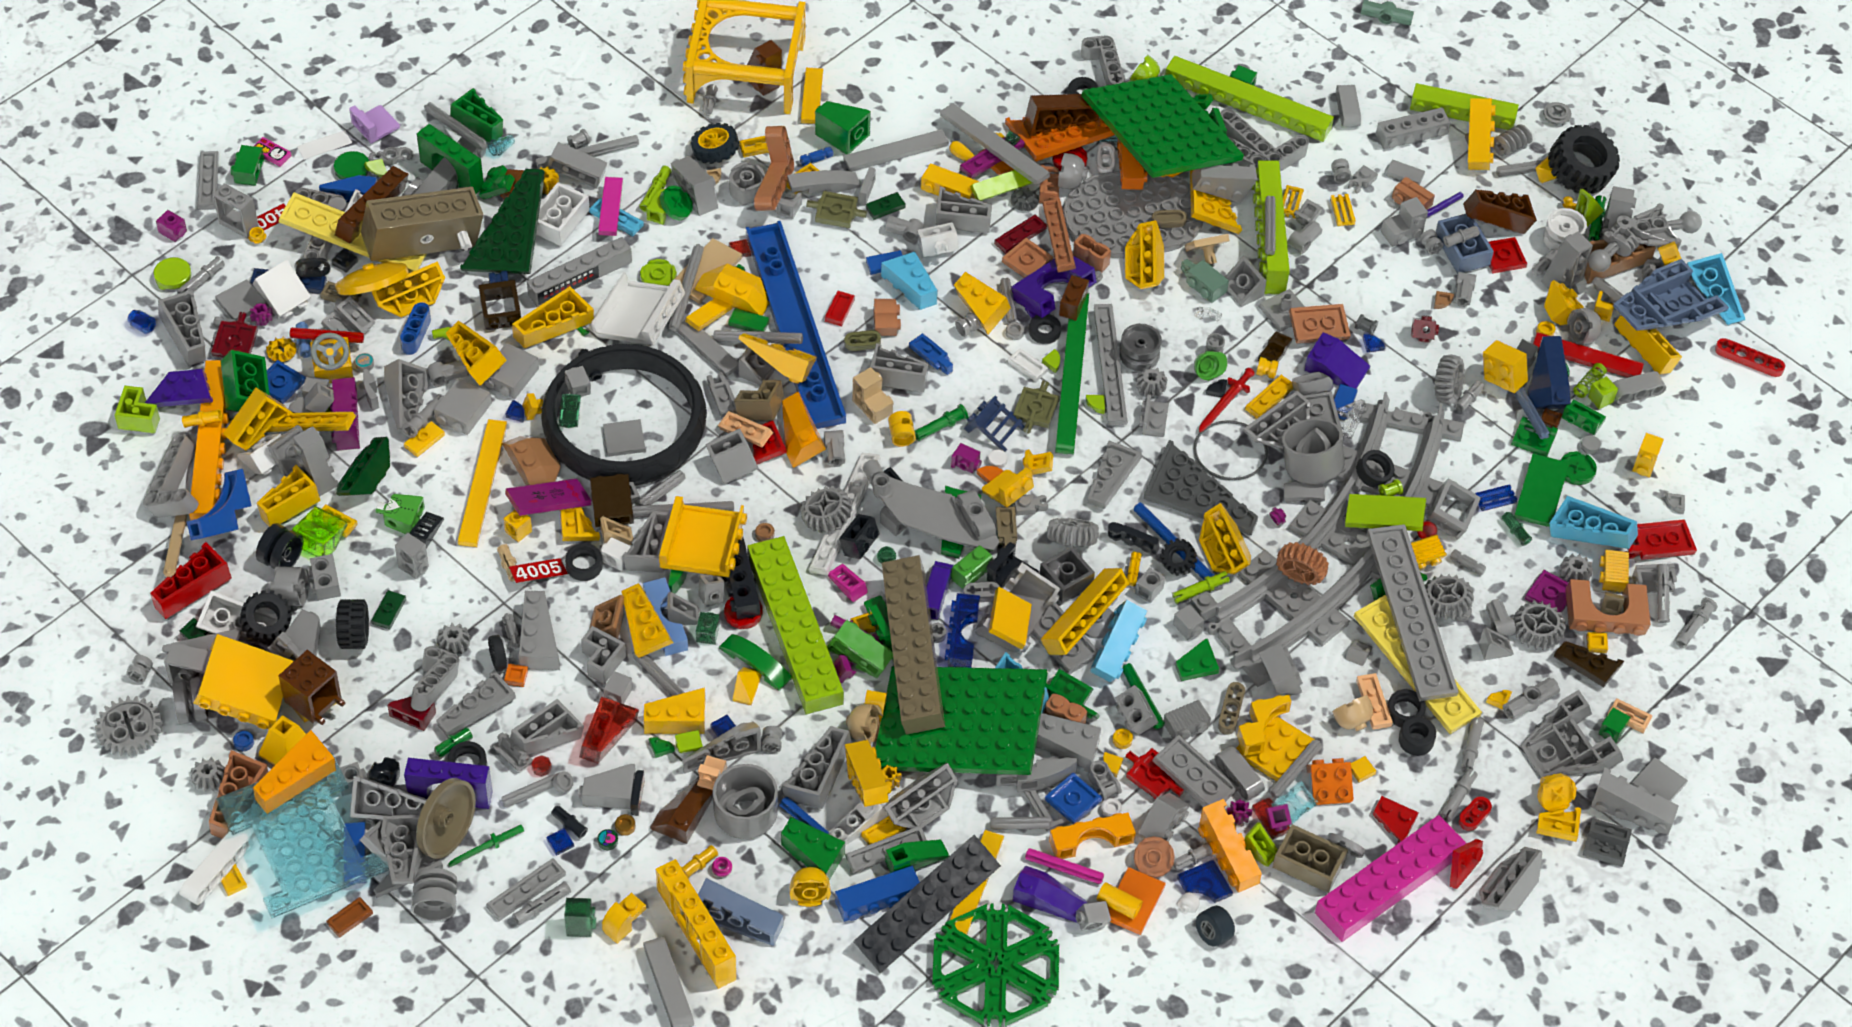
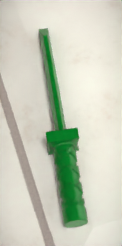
M520 824L497 836L494 833L490 834L491 840L454 858L448 865L452 867L492 846L496 849L499 848L500 842L524 832L523 826Z

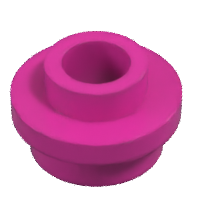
M718 857L712 863V872L716 876L725 877L732 871V863L726 857Z

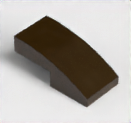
M1276 331L1268 340L1265 349L1260 353L1258 361L1260 357L1266 358L1270 362L1273 360L1280 361L1293 338Z

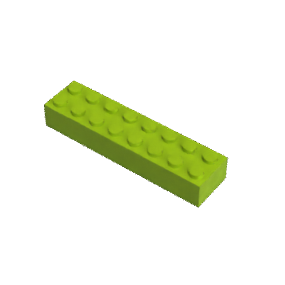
M1258 160L1256 168L1257 181L1251 189L1255 190L1252 200L1253 204H1256V207H1254V217H1257V220H1255V231H1258L1256 244L1260 246L1257 250V257L1261 259V262H1259V272L1266 279L1264 294H1280L1287 289L1290 272L1279 161ZM1267 196L1275 197L1274 255H1267L1265 253V200Z

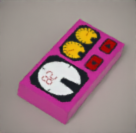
M264 137L254 145L263 148L264 159L279 167L292 156L290 151Z

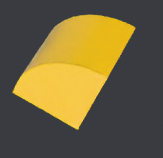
M867 690L864 704L878 705L883 715L887 693ZM879 715V722H881L883 716Z

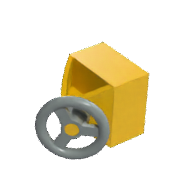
M324 333L313 342H310L315 378L328 379L330 384L332 379L354 377L348 337H341L335 333Z

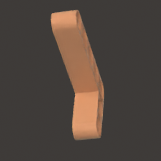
M767 126L765 128V139L771 164L754 198L756 211L776 209L788 184L787 175L792 174L794 171V159L785 126Z

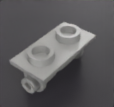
M500 733L497 736L498 742L492 745L518 772L534 762L527 752H524L517 745L514 746V742L507 733Z

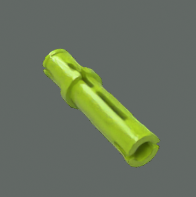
M662 166L658 175L653 178L651 187L639 204V208L642 211L647 212V207L656 192L666 186V181L672 173L671 168L668 166Z
M1223 571L1212 577L1207 576L1200 582L1172 592L1173 598L1180 596L1174 602L1179 604L1209 590L1211 592L1215 590V587L1229 583V576L1223 578L1228 575L1227 572Z

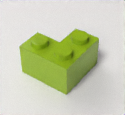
M124 385L114 415L118 429L156 433L160 421L158 408L155 404L145 403L146 397L142 387Z

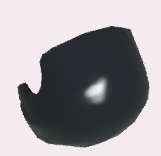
M385 757L381 763L374 762L368 772L369 779L387 786L394 785L400 777L399 762L389 757Z

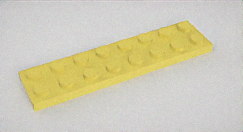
M295 192L292 194L279 218V223L369 258L361 233L351 244L335 236L338 219L345 212ZM427 254L378 261L381 263H404L407 265L409 273L420 268Z
M1386 595L1356 611L1353 617L1416 692ZM1456 680L1459 692L1457 696L1425 701L1426 706L1449 734L1467 725L1473 718H1478L1482 714V711Z

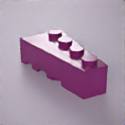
M355 377L332 379V387L329 388L333 390L334 402L330 405V412H353L356 415L348 431L331 432L332 443H336L337 451L360 449Z

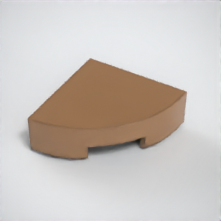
M1436 291L1434 309H1442L1449 306L1453 301L1454 294Z

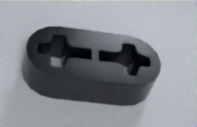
M302 258L297 260L294 265L295 271L300 277L326 276L331 269L329 262L325 258ZM303 264H305L307 268H305L304 271H301L300 268ZM321 264H324L325 266L323 267V270H319L318 268L321 266Z

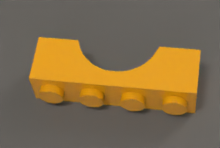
M1128 812L1123 814L1116 813L1105 818L1098 817L1092 821L1076 822L1065 827H1055L1050 830L1049 842L1055 857L1067 859L1076 857L1078 846L1087 839L1101 838L1111 843L1115 848L1133 844L1136 832Z

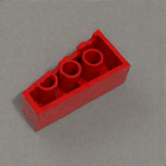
M207 542L201 546L202 549L198 553L194 552L189 557L190 560L185 565H180L173 576L167 577L150 592L155 609L165 619L232 579L227 562Z

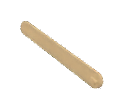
M188 514L175 516L163 571L165 577H170L176 572Z

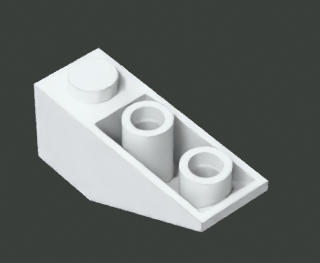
M861 801L829 831V835L845 841V845L859 838L861 832L888 816L883 808L884 804L864 807Z

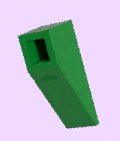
M941 839L905 842L886 849L885 863L890 873L910 866L917 870L946 859L950 855Z

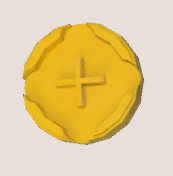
M1565 774L1547 775L1540 779L1537 798L1539 804L1549 812L1565 810L1570 806L1569 803L1572 799H1575L1577 788L1575 782Z

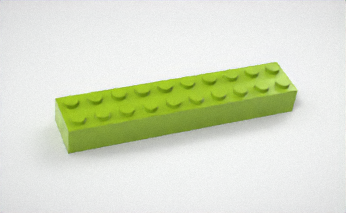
M785 536L747 545L751 570L805 715L844 705L843 688Z

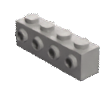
M1438 108L1378 122L1376 136L1383 149L1394 148L1404 144L1447 135L1451 122L1444 109Z

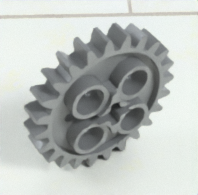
M127 696L126 701L119 698V703L116 704L114 701H111V707L104 706L105 712H99L100 718H96L97 725H95V730L100 745H104L106 751L111 748L112 754L119 751L120 756L124 752L131 756L132 751H135L138 755L141 748L147 751V744L153 746L152 739H159L157 734L162 733V718L157 707H153L151 701L147 703L145 698L139 701L138 696L130 700V697ZM124 712L127 713L134 739L130 738L123 716Z

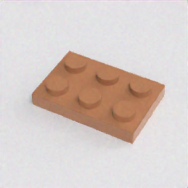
M1343 304L1290 308L1289 310L1296 344L1317 342L1323 332L1340 340H1347L1351 336Z

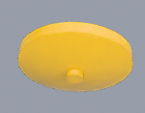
M369 263L340 279L335 284L339 295L366 293L402 280L409 274V271L404 263H380L374 265Z

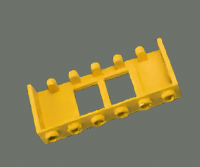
M674 859L656 868L657 891L717 989L736 981V955L677 860Z

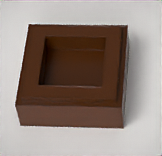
M1545 408L1541 419L1545 426L1558 428L1563 414Z

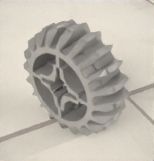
M1452 354L1443 355L1438 363L1434 389L1439 403L1455 404L1462 395L1465 369L1463 359L1460 356Z
M825 486L822 490L818 488L816 492L811 491V496H806V501L802 502V507L800 508L801 517L805 525L812 529L813 532L817 530L821 533L824 530L828 533L830 529L835 531L836 527L842 528V523H847V518L851 517V500L840 487L834 488V486H831L828 489Z
M1056 518L1049 521L1047 537L1052 542H1057L1058 544L1077 547L1091 546L1097 543L1099 527L1088 520Z
M1441 574L1439 578L1434 576L1432 580H1428L1424 584L1433 614L1436 615L1437 619L1442 617L1446 621L1447 618H1451L1454 621L1456 616L1461 618L1462 614L1467 615L1468 610H1471L1474 601L1473 590L1469 582H1465L1464 578L1458 579L1457 575L1451 577L1450 574L1447 576Z
M1535 600L1532 604L1527 602L1515 612L1513 618L1516 627V638H1521V644L1526 642L1528 648L1531 645L1535 646V650L1538 647H1541L1543 650L1546 647L1551 649L1560 642L1566 630L1565 618H1562V612H1557V607L1551 608L1550 603L1544 605L1543 601L1540 604H1537Z

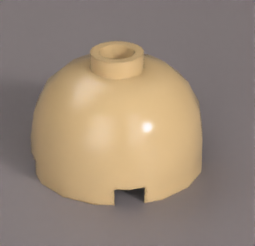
M1366 695L1354 699L1351 703L1344 704L1332 712L1338 725L1348 730L1355 728L1357 732L1367 727L1366 723L1373 716V706Z
M874 704L856 706L846 718V725L850 736L857 742L869 740L870 745L871 742H876L881 723L879 722V715L883 716L881 708Z

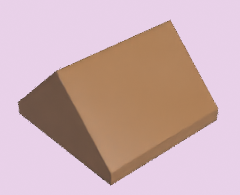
M616 596L595 606L590 628L594 626L619 639L625 613L624 596Z

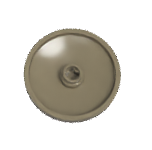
M459 778L445 780L434 789L421 810L416 830L417 845L424 855L434 859L446 857L459 846L466 836L473 820L476 803L474 789L468 782Z

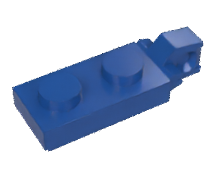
M922 333L909 342V348L937 370L941 369L947 375L953 372V364L950 362L948 353Z

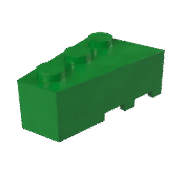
M790 817L781 832V845L791 855L807 867H815L822 870L829 880L831 879L845 855V841Z

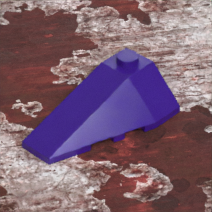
M1025 866L1020 872L1013 890V902L1076 923V911L1083 904L1089 903L1048 873L1029 866Z

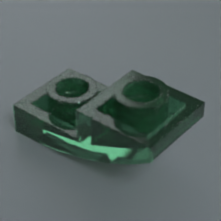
M562 394L559 427H578L581 395Z

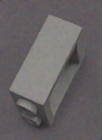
M225 183L213 194L219 224L246 238L250 236L249 231L252 228L259 227L252 197Z
M1448 478L1440 486L1425 521L1433 522L1437 528L1458 540L1467 531L1481 497ZM1446 494L1468 506L1463 521L1440 509Z

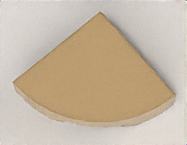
M721 168L706 170L710 176H713L716 184H718L721 179Z

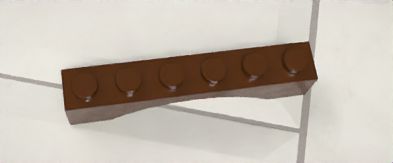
M392 166L338 219L335 236L351 244L361 233L366 202L368 200L398 197L405 190L409 174L400 168Z

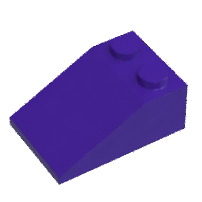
M1323 332L1307 356L1304 371L1308 373L1320 371V373L1330 377L1333 380V384L1337 386L1342 384L1357 389L1370 369V365L1340 339Z

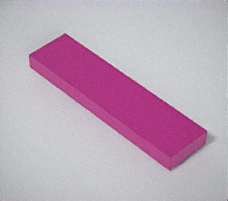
M605 177L598 230L599 235L617 236L623 178Z

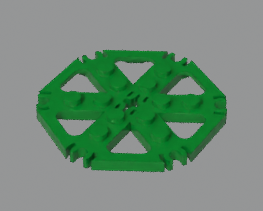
M994 903L990 904V911L987 910V904L945 922V925L941 927V931L946 935L942 936L937 933L936 938H934L932 977L934 990L942 988L944 991L939 993V998L942 999L943 1003L983 1026L984 1018H987V1026H990L992 1019L998 1020V1027H1001L1003 1018L1005 1019V1026L1042 1010L1048 1007L1052 1000L1047 994L1051 993L1056 996L1057 990H1059L1058 940H1048L1053 934L1048 926L1009 904L1007 912H1005V904H1002L999 911L994 909ZM973 917L971 923L976 920H984L986 922V945L959 931V929L957 930L955 923ZM1016 921L1034 932V935L1007 947L1009 922ZM945 951H950L971 963L947 975L941 972L942 954ZM995 956H997L998 964H1000L998 965L997 973H995L993 965ZM1040 956H1048L1050 958V978L1046 980L1021 965ZM985 982L984 1008L981 1011H976L957 999L960 993ZM1006 983L1030 996L1033 1000L1032 1004L1016 1012H1008L1006 1010Z

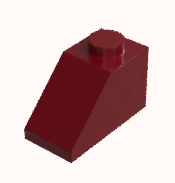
M412 696L389 702L387 707L390 717L422 731H425L436 714L435 702L425 711L414 710L411 707Z

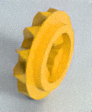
M284 336L281 339L275 337V340L269 341V345L266 347L268 357L273 361L279 360L280 362L293 358L297 350L295 342L291 338L286 339ZM282 346V348H284V352L278 349V347Z

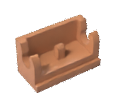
M1041 165L1049 172H1058L1057 167ZM1050 173V177L1040 183L1039 204H1043V201L1059 198V174Z

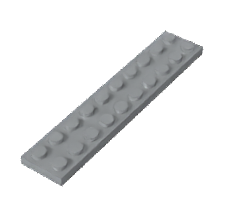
M1405 524L1368 529V540L1419 701L1457 696L1459 693Z

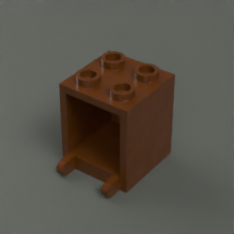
M308 649L278 675L284 702L312 723L317 721L323 725L326 721L321 716L335 703L341 707L346 704L341 697L337 671Z

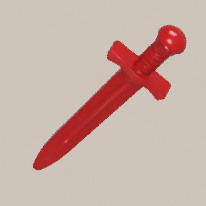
M1246 368L1239 380L1228 377V385L1232 386L1202 421L1199 432L1209 427L1241 390L1250 393V386L1245 383L1255 375L1252 368Z

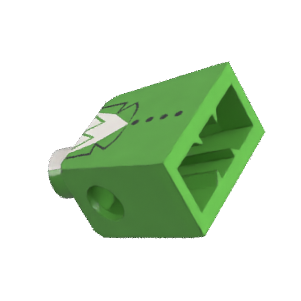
M393 494L388 504L377 503L376 513L383 514L386 527L407 534L410 533L425 509L424 499L422 496Z

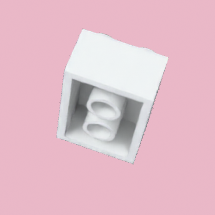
M558 182L540 204L536 235L561 246L589 212V196Z

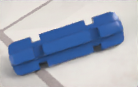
M830 146L824 148V150L820 149L810 152L808 155L800 156V163L802 166H805L809 162L814 163L825 159V157L830 158L834 155V152Z

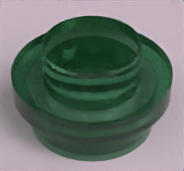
M882 547L877 553V559L881 564L896 560V552L891 547Z

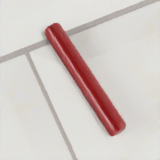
M293 327L290 328L289 332L290 338L315 340L324 333H335L341 337H348V342L351 343L364 342V333Z

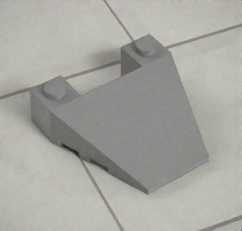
M1579 690L1562 699L1557 704L1558 707L1551 714H1548L1540 727H1537L1521 745L1522 750L1540 777L1559 773L1575 775L1604 771L1605 767L1610 769L1624 761L1620 749L1611 736L1592 747L1577 725L1578 722L1592 715L1588 702Z

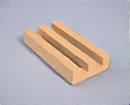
M1616 698L1610 711L1614 707L1630 716L1628 726L1644 734L1653 715Z

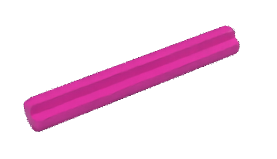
M1031 848L1027 850L1025 859L1099 885L1104 879L1102 872Z

